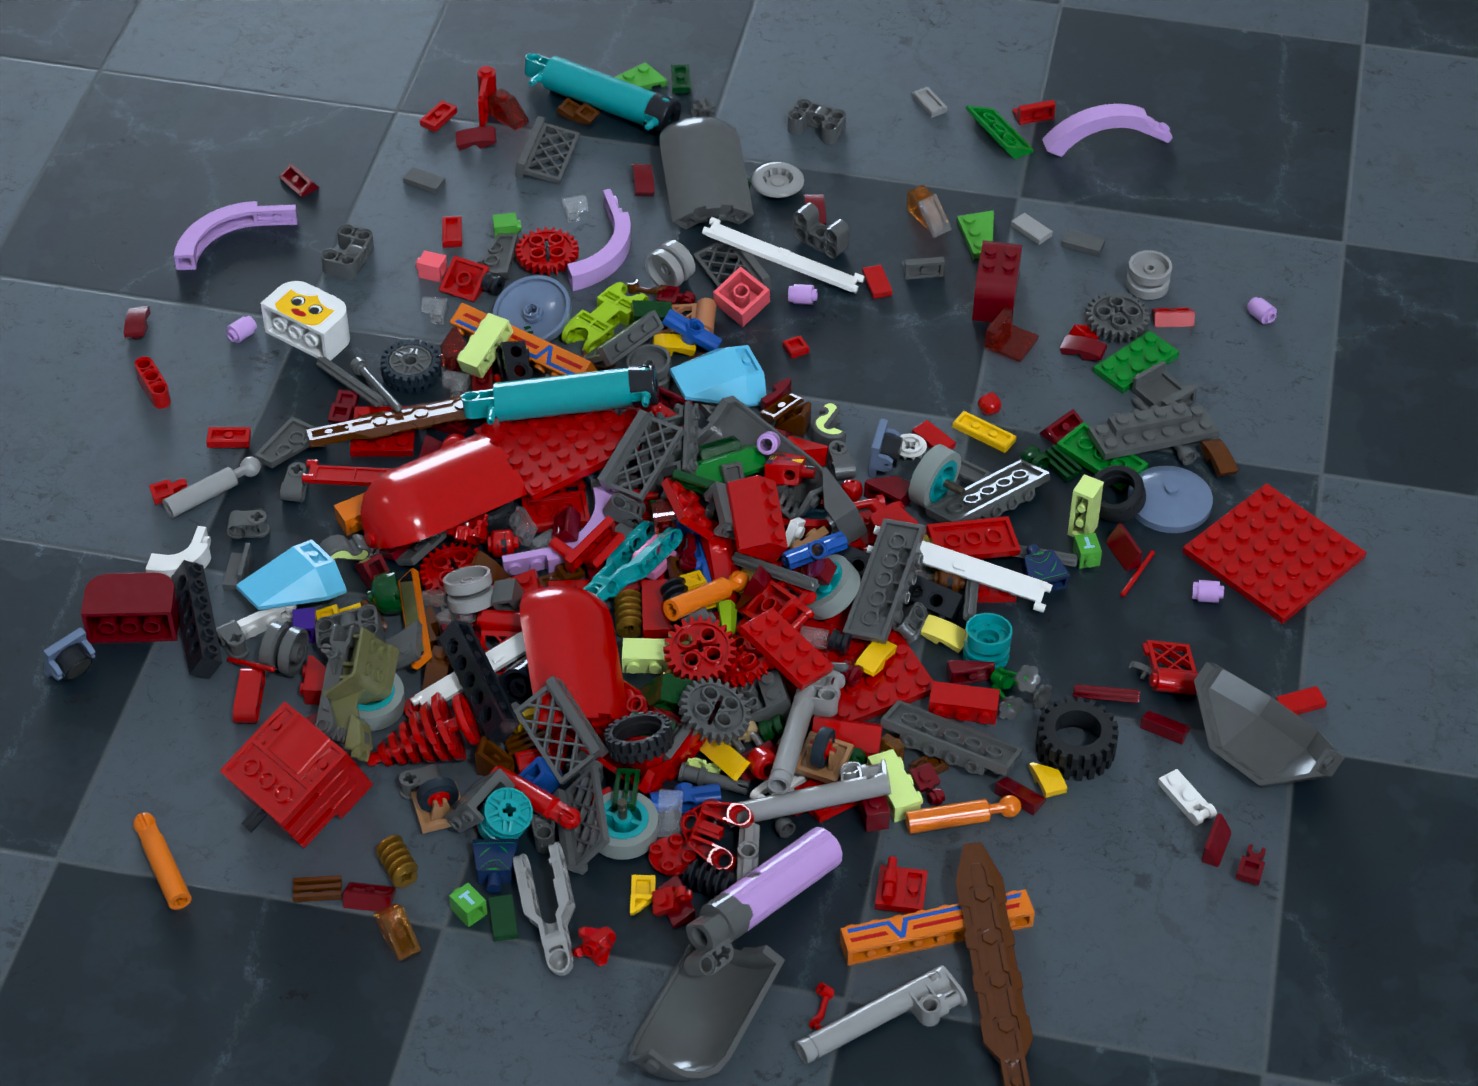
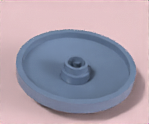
M542 275L524 277L507 286L497 298L493 308V315L509 320L510 325L523 331H534L532 335L547 342L552 341L562 333L572 314V302L565 287L559 281ZM525 326H530V327H531L530 329H527V330L524 329Z
M1157 466L1139 473L1146 490V502L1135 518L1143 525L1160 532L1182 533L1201 526L1208 519L1212 509L1213 495L1208 484L1200 476L1176 466ZM1130 485L1128 488L1127 500L1132 496L1134 492V488Z

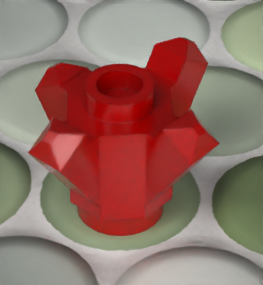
M609 927L579 928V937L583 938V943L573 949V956L580 958L586 955L592 958L599 967L606 965L610 949L616 941L614 931Z

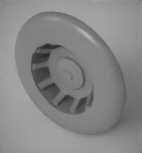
M771 162L758 167L751 177V182L759 193L769 197L782 198L800 191L804 185V176L797 167L791 164Z

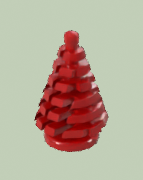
M436 692L431 697V705L425 702L420 707V715L416 711L410 715V725L406 721L399 725V735L398 733L396 734V731H393L387 736L389 746L384 740L377 745L378 751L370 753L368 762H366L367 765L373 767L382 761L385 766L394 765L393 757H395L399 764L409 763L408 756L416 764L423 763L422 756L429 763L437 762L438 757L443 762L451 761L452 756L457 761L466 760L465 744L460 730H462L467 741L473 746L479 744L481 733L473 711L464 695L458 693L452 697V706L456 716L454 717L444 697L439 692Z

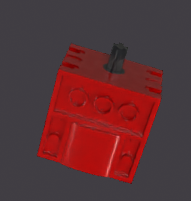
M285 701L219 770L247 800L256 806L253 812L241 823L249 832L252 833L268 817L304 849L335 815L342 819L373 785L370 779L342 748Z

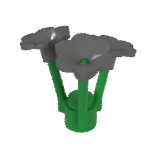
M1023 665L1018 673L1006 670L1000 666L992 672V689H999V696L1002 699V702L998 705L1000 710L998 715L1001 719L1013 720L1017 714L1022 713L1024 710L1022 706L1024 701L1021 697H1006L1001 690L1009 689L1013 684L1020 691L1030 693L1033 697V708L1044 709L1047 702L1051 699L1052 686L1050 684H1042L1039 689H1036V685L1041 681L1036 666Z

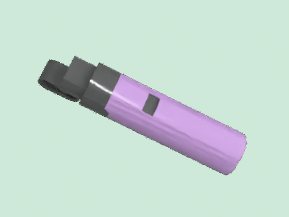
M821 827L811 829L747 876L703 905L700 910V916L686 926L688 938L697 949L685 960L684 967L687 974L690 976H711L732 960L734 956L732 942L839 866L840 862H842L843 854L835 836Z

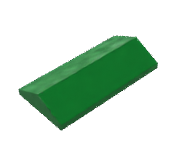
M966 105L965 109L1014 159L1033 153L1034 149L994 108Z
M747 444L736 450L698 460L696 476L723 483L720 465L741 461L745 477L765 470V463L767 461L756 445Z

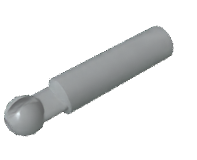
M252 456L246 457L242 460L240 467L234 470L226 467L163 499L162 503L165 511L173 519L237 486L238 478L244 475L253 477L258 474L261 469L260 461Z

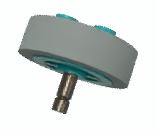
M942 444L932 447L921 459L912 474L909 485L910 500L926 508L946 498L950 491L962 496L965 493V488L955 483L961 467L960 454Z
M835 554L824 557L830 558L837 566V569L830 584L820 585L814 591L817 594L816 600L806 605L814 612L813 619L824 620L839 614L850 605L858 593L861 581L860 574L841 555ZM794 591V595L798 598L800 595Z
M395 673L392 692L388 698L357 705L360 718L370 725L371 731L387 728L402 716L406 702L402 680Z
M619 790L617 810H612L614 791L603 795L610 842L599 851L602 855L618 860L633 859L649 851L650 845L657 840L659 831L657 809L650 799L640 793L637 796L636 811H631V808H627V801L631 802L632 791H629L628 800L623 798L624 790ZM596 814V817H595V819H594L593 826H594L595 821H596V819H597V814ZM591 828V831H590V834H589V839H590V836H591V833H592L593 828ZM599 832V835H598V838H597L596 843L601 839V837H600V832Z

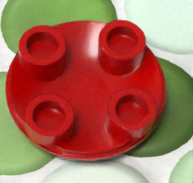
M678 833L655 841L649 848V861L658 872L665 875L675 876L684 874L687 866L696 859L695 851L688 846L683 836Z

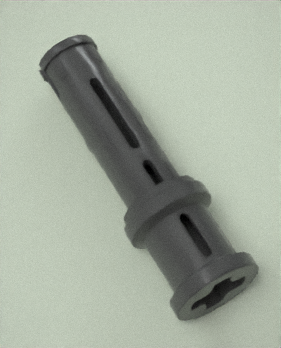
M682 762L678 775V782L688 781L696 783L697 786L718 783L721 789L747 795V788H749L750 784L748 780L738 779L735 781L729 776L709 772L704 766L698 768L687 765V762Z

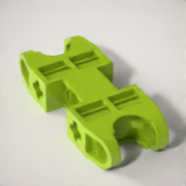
M622 282L613 284L597 297V308L592 313L582 309L567 323L562 332V341L567 344L585 341L583 350L588 354L614 335V328L620 323L625 326L634 323L635 320H633L631 308L632 300L649 301L648 296L643 293L626 296L628 288L626 284Z

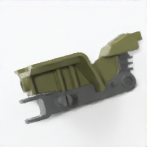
M334 624L329 641L331 646L327 643L321 646L324 648L321 651L328 657L315 726L331 740L345 744L344 748L346 750H352V758H358L357 760L360 762H368L370 751L373 749L370 725L360 718L357 705L383 700L391 695L399 649L376 638L375 634L362 627L360 629L355 625L350 626L347 641H344L345 628Z

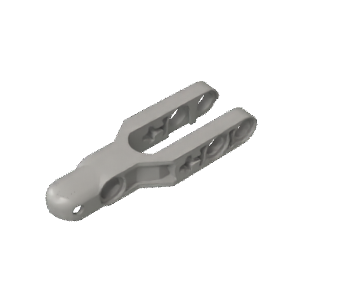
M555 842L548 845L550 853L549 863L554 871L555 879H553L558 901V909L555 913L557 921L555 923L548 924L542 920L532 869L527 855L520 854L519 856H514L513 864L523 913L540 931L547 965L555 975L565 976L571 972L574 965L568 924L576 906L564 852L560 843Z

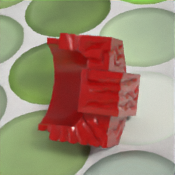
M479 515L447 529L448 532L446 534L462 543L476 545L477 540L485 539L489 515Z

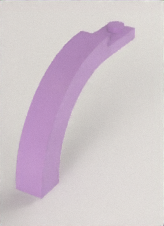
M1106 104L1088 108L1068 117L1048 132L1042 140L1048 152L1062 157L1068 149L1081 139L1105 129H1135L1167 143L1173 137L1169 131V126L1147 116L1144 108L1129 104Z
M611 189L603 190V205L614 233L607 245L596 254L567 264L568 280L573 291L592 286L609 277L622 265L629 253L631 246L630 217L628 212H622V209L618 208L617 197L613 196Z
M257 201L225 206L208 213L194 222L179 239L174 252L176 270H196L198 259L203 250L212 241L233 230L251 226L296 225L298 223L296 205L258 206Z
M603 486L593 487V502L595 506L593 514L586 526L579 532L578 540L567 542L568 546L574 549L606 518L603 514V508L615 493L614 490L610 492L605 490ZM549 547L502 556L503 569L509 576L518 575L534 568L536 571L547 569L549 574L555 572L556 565L565 563L564 558Z

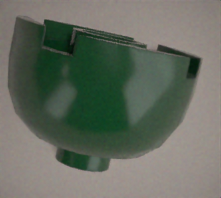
M395 570L377 575L371 582V590L367 591L369 603H374L379 612L387 615L403 612Z

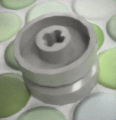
M675 240L664 242L658 249L647 255L645 259L647 273L658 287L661 285L679 287L682 282L688 280L695 273V262L692 255L684 245Z
M1153 250L1135 253L1131 256L1128 264L1127 289L1134 296L1145 300L1163 297L1169 290L1172 262L1166 255Z
M487 566L462 567L448 573L443 578L445 592L448 594L447 601L451 612L469 614L492 606L494 586L491 585L493 579L491 570Z

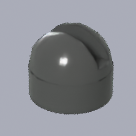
M782 817L775 822V830L780 837L787 838L794 833L796 826L789 818Z

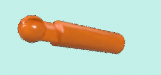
M734 571L728 579L724 577L715 579L666 600L663 605L664 613L668 619L676 621L704 607L706 608L729 598L732 591H744L749 583V577L745 572Z
M1007 795L999 803L990 804L984 798L905 811V824L910 835L989 822L992 814L1001 813L1003 816L1011 818L1020 812L1021 802L1017 797Z
M142 812L134 818L133 828L138 833L141 846L169 907L173 910L182 909L191 902V894L164 836L157 827L155 817L150 813Z

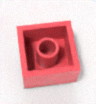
M740 266L713 292V298L718 308L744 327L770 302V289Z

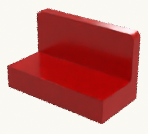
M1054 100L1021 105L1018 108H1013V114L1019 125L1051 120L1055 117L1056 103Z

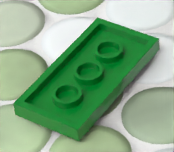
M1148 331L1094 366L1093 373L1123 394L1132 388L1133 379L1137 374L1148 370L1151 366L1162 361L1169 364L1179 357V351L1152 331Z
M1085 422L1077 426L1057 442L1056 445L1070 458L1094 474H1097L1103 468L1113 465L1131 467L1138 474L1148 469V463L1134 454L1104 460L1087 434L1088 427L1091 426ZM1118 483L1112 486L1122 491L1128 485Z

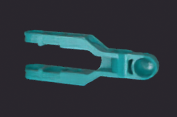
M648 520L642 521L610 554L606 565L592 578V581L583 590L596 594L604 602L609 597H615L628 584L645 578L672 553L682 541V531L679 528L668 527L662 534L658 535L659 527L656 523ZM650 526V532L647 535L646 531L647 528ZM674 532L673 540L670 541L671 534ZM657 534V538L632 559L633 553L640 549L647 540H650ZM635 539H637V544L635 548H633V542ZM660 545V552L657 555V548Z

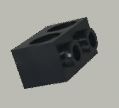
M525 341L501 342L496 348L501 382L532 379L533 370L529 366L528 359L530 354ZM511 351L514 352L517 355V357H514L511 354ZM514 371L519 372L521 377L517 376Z

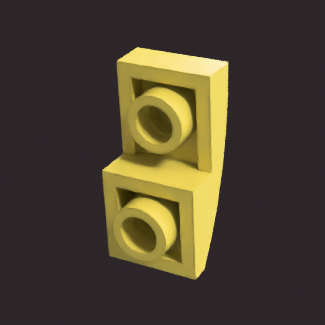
M928 615L921 629V635L936 645L941 642L957 653L964 646L965 629L942 618Z

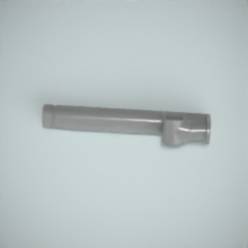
M833 670L802 691L797 688L767 783L768 788L774 793L785 794L790 790L812 715L832 717L837 714L841 695L840 689L844 687L846 682L842 673Z
M881 759V763L869 766L866 764L860 765L858 762H848L842 765L840 769L841 781L789 791L785 794H775L741 801L738 804L748 807L754 814V822L889 795L891 794L886 760ZM741 811L737 815L738 823H744L748 819L747 811Z
M940 965L807 1035L806 1038L804 1037L796 1041L795 1049L802 1062L808 1064L908 1010L912 1011L921 1024L930 1027L935 1026L939 1022L940 1017L948 1014L950 1009L957 1005L961 1007L967 1005V997L950 972L943 965Z

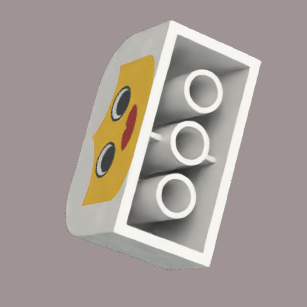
M302 281L287 282L279 286L261 302L265 333L316 358L326 357L331 361L350 342L345 303L317 287Z

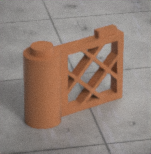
M701 298L697 303L672 305V310L679 314L684 311H692L684 317L700 320L704 324V329L714 334L716 302L713 299ZM670 328L665 329V330H660L658 333H656V334H666V333L678 334L677 332L673 331V330L670 329Z

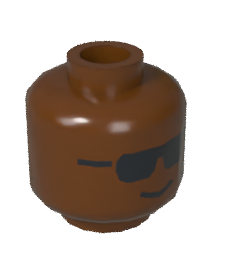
M942 570L935 572L934 583L957 593L960 590H964L965 578Z

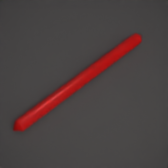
M1150 550L1120 593L1121 597L1126 596L1154 556V550Z
M233 657L227 658V662L270 672L275 671L274 666Z

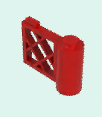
M483 66L477 71L480 127L487 126L490 107L495 106L498 102L496 71L490 66Z
M484 609L482 613H478L477 626L481 627L480 644L484 652L485 650L489 651L486 647V636L496 637L501 644L522 631L520 611ZM495 672V673L500 674V675L502 676V674H503L504 672Z
M1147 640L1146 643H1143V653L1148 656L1152 670L1149 677V685L1152 686L1154 691L1197 695L1194 680L1199 673L1196 671L1189 644ZM1154 649H1160V650L1163 651L1164 653H1163V654H1159V653H1158L1157 651H1155ZM1174 651H1182L1185 655L1182 657ZM1169 655L1171 658L1176 660V662L1173 663L1166 657ZM1161 662L1168 668L1158 667L1157 663ZM1182 664L1189 670H1183L1178 666Z

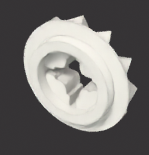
M903 434L900 436L903 437L900 456H903L904 460L911 458L914 461L915 457L921 458L926 453L927 444L921 436L916 434Z

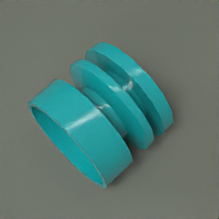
M981 613L971 617L965 629L964 661L994 662L995 669L1000 666L1004 668L1009 661L1012 640V626L1010 622L1003 616L994 613Z
M503 787L495 790L480 807L479 812L484 817V820L476 826L484 839H518L529 826L533 817V808L529 798L515 788Z

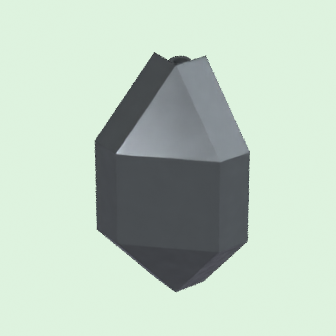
M1206 662L1195 678L1194 683L1209 748L1259 786L1269 787L1332 777L1345 758L1322 732L1272 696L1215 663Z

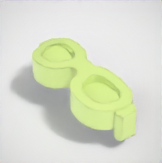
M688 758L687 765L698 768L704 766L709 772L717 774L721 772V768L715 763L707 764L706 760L702 761L699 758Z

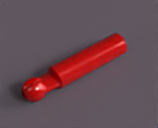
M502 765L496 766L491 771L492 773L500 768L515 784L514 788L523 792L529 798L533 811L547 819H552L567 830H572L579 826L581 814L575 807L566 805L556 796Z

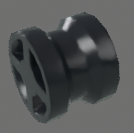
M487 272L481 281V289L491 291L496 296L502 292L505 286L504 277H496L492 272Z
M834 629L829 638L828 650H837L840 654L846 655L852 642V634H843L840 630Z

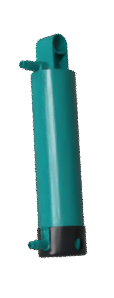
M529 53L525 56L524 74L531 77L528 81L530 86L542 82L543 87L582 103L585 102L595 108L643 125L646 130L651 129L661 133L665 127L679 121L681 104L674 98L652 92L559 56H553L551 59L536 53Z
M647 364L621 369L494 383L493 389L467 392L462 395L461 399L466 418L477 419L487 417V423L492 425L495 417H497L498 422L629 407L656 406L659 404V386L655 365Z

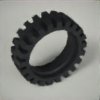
M643 711L639 712L638 715L631 713L630 717L622 716L621 720H614V724L610 723L604 731L605 745L609 751L608 756L614 759L615 762L621 761L623 764H626L628 761L630 764H635L636 761L644 763L645 759L651 761L654 756L659 758L662 756L661 753L666 754L668 749H671L673 747L672 744H674L671 721L669 717L665 714L661 715L659 712L653 714V711H648L644 714ZM640 734H654L642 740L624 741Z

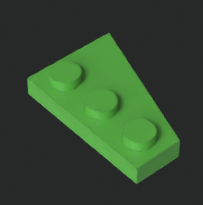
M646 62L615 76V78L647 90H651L652 86L656 85L661 87L668 86V80Z
M994 210L957 216V224L973 260L980 259L983 240L993 241Z

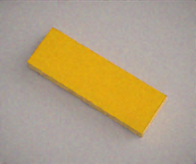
M963 411L952 425V428L1004 453L1016 442L1017 436L966 411Z
M707 738L700 748L702 753L735 781L739 779L750 764L746 758L731 745H727L724 740L721 745H718L716 740L709 744Z

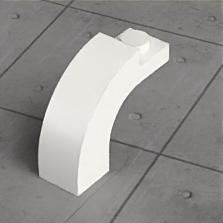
M198 526L191 544L180 553L174 555L152 553L145 569L146 573H162L171 578L183 560L201 564L205 569L211 560L209 549L211 537L208 536L207 528Z

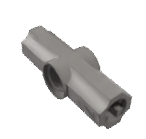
M754 822L748 828H739L737 881L747 876L759 864L760 825Z

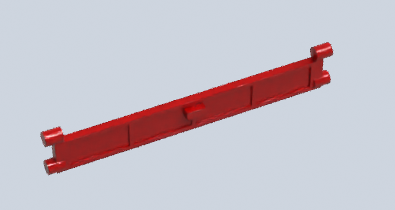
M307 459L306 467L310 468L309 474H302V482L370 486L372 481L379 477L380 473L384 474L392 469L319 465L318 460Z

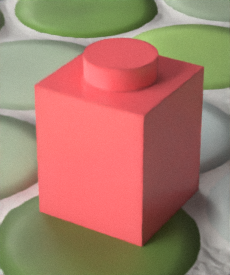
M424 250L421 257H418L416 261L418 278L441 282L448 270L446 255Z

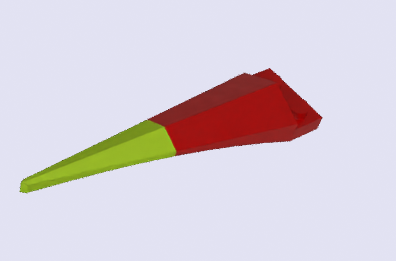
M709 519L712 523V530H714L719 525V522ZM700 535L712 581L720 577L728 579L734 571H741V566L735 565L731 559L735 552H737L735 540L713 535L708 540ZM732 591L729 598L717 602L721 626L727 625L726 632L732 631L731 639H733V634H735L737 609L735 606L739 600V592Z

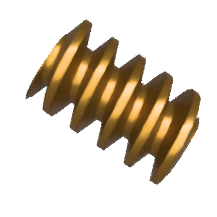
M623 590L614 599L616 633L622 638H636L642 634V596L637 590Z
M391 835L377 845L376 854L385 871L388 872L389 878L392 879L393 885L399 888L407 887L417 880L418 874L416 872L418 865L414 862V858L410 855V851L406 848V844L400 835Z

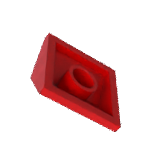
M454 255L439 287V292L475 303L484 291L481 289V281L484 275L489 272L490 267Z

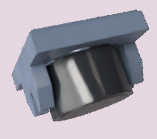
M881 419L878 423L871 447L868 477L876 478L877 471H891L892 468H896L898 465L903 437H900L901 434L896 430L887 428L888 420Z
M82 628L76 629L44 650V673L48 677L53 676L58 681L63 677L67 681L74 680L85 673L91 666L93 658H95V650L86 639V632Z

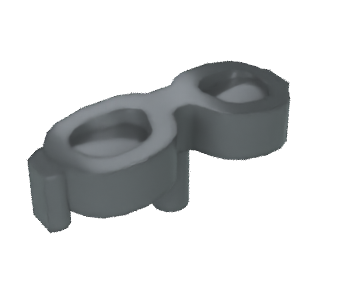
M1132 661L1128 667L1143 670L1140 676L1142 680H1144L1147 673H1152L1151 667L1140 662Z

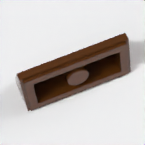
M789 392L762 410L760 416L767 423L774 422L802 403L804 399Z

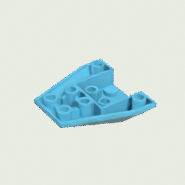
M748 345L717 348L670 368L669 371L685 400L719 404L722 398L734 396L747 407L761 405V398L767 395L764 372Z
M313 540L291 547L236 584V589L258 610L324 601L347 593L335 560Z

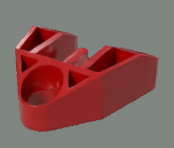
M704 802L682 816L680 827L690 848L711 865H716L718 870L723 868L725 873L730 872L735 868L737 862L734 854L716 845L714 842L701 838L703 834L720 840L724 835V827L707 820L711 818L727 825L731 824L745 829L754 822V814L743 804ZM741 811H747L748 819L744 823H738L737 815ZM695 817V825L691 829H688L686 825L687 821L690 818ZM723 855H729L730 863L726 867L719 865V859Z

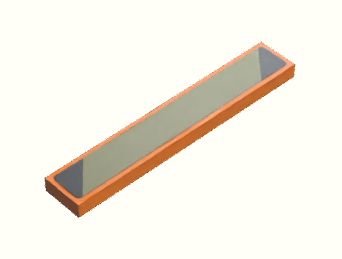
M411 568L398 581L405 628L416 620L422 624L421 659L411 663V667L418 670L432 658L419 573L416 569Z

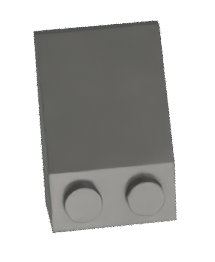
M825 467L822 469L824 508L828 514L825 518L831 528H833L831 530L832 533L842 531L849 545L868 533V530L855 504Z

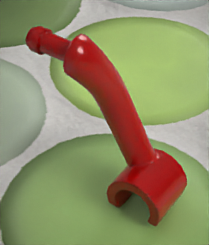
M823 982L819 983L816 987V993L822 997L818 1013L809 1022V1027L816 1030L822 1028L820 1023L825 1017L828 1001L834 996L833 988Z

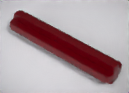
M1075 684L1073 687V697L1138 703L1140 701V690Z

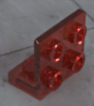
M1004 307L986 330L985 348L1021 362L1037 342L1039 336L1012 325V309Z

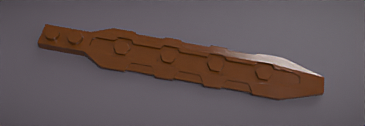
M462 395L447 400L410 405L407 408H402L401 412H396L395 410L365 414L347 422L307 429L306 431L310 447H322L326 444L342 443L351 439H373L392 435L396 432L433 427L436 424L456 420L462 421L468 418L465 417L461 399Z
M981 842L964 843L955 886L958 903L962 908L966 930L964 937L966 948L970 953L973 970L972 982L974 992L977 994L981 1014L980 1027L983 1043L999 1063L1003 1086H1030L1025 1057L1033 1041V1034L1024 1004L1021 972L1018 971L1014 951L1015 939L1007 914V897L1003 877Z

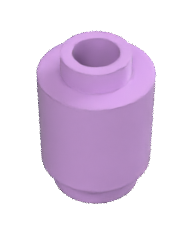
M794 284V286H789V302L813 305V301H817L818 291L814 289V285Z
M1254 297L1247 305L1249 314L1265 325L1272 323L1276 318L1277 309L1263 298Z
M243 316L227 326L226 335L230 341L240 343L254 334L257 324L251 316Z
M773 431L763 433L757 439L758 450L765 455L774 453L781 443L779 435ZM767 439L771 440L772 445L767 443Z
M1199 580V582H1193L1192 599H1197L1198 602L1219 603V599L1224 598V586H1220V581Z

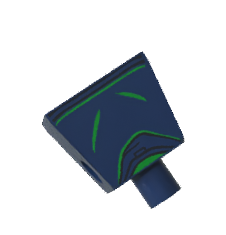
M1037 544L1028 546L1026 548L1028 555L1023 558L1021 566L1022 574L1052 584L1051 591L1067 588L1070 574L1053 550L1041 552Z
M518 839L472 840L478 883L481 885L487 884V891L490 893L500 892L501 884H510L513 881L515 873L513 857L519 856Z

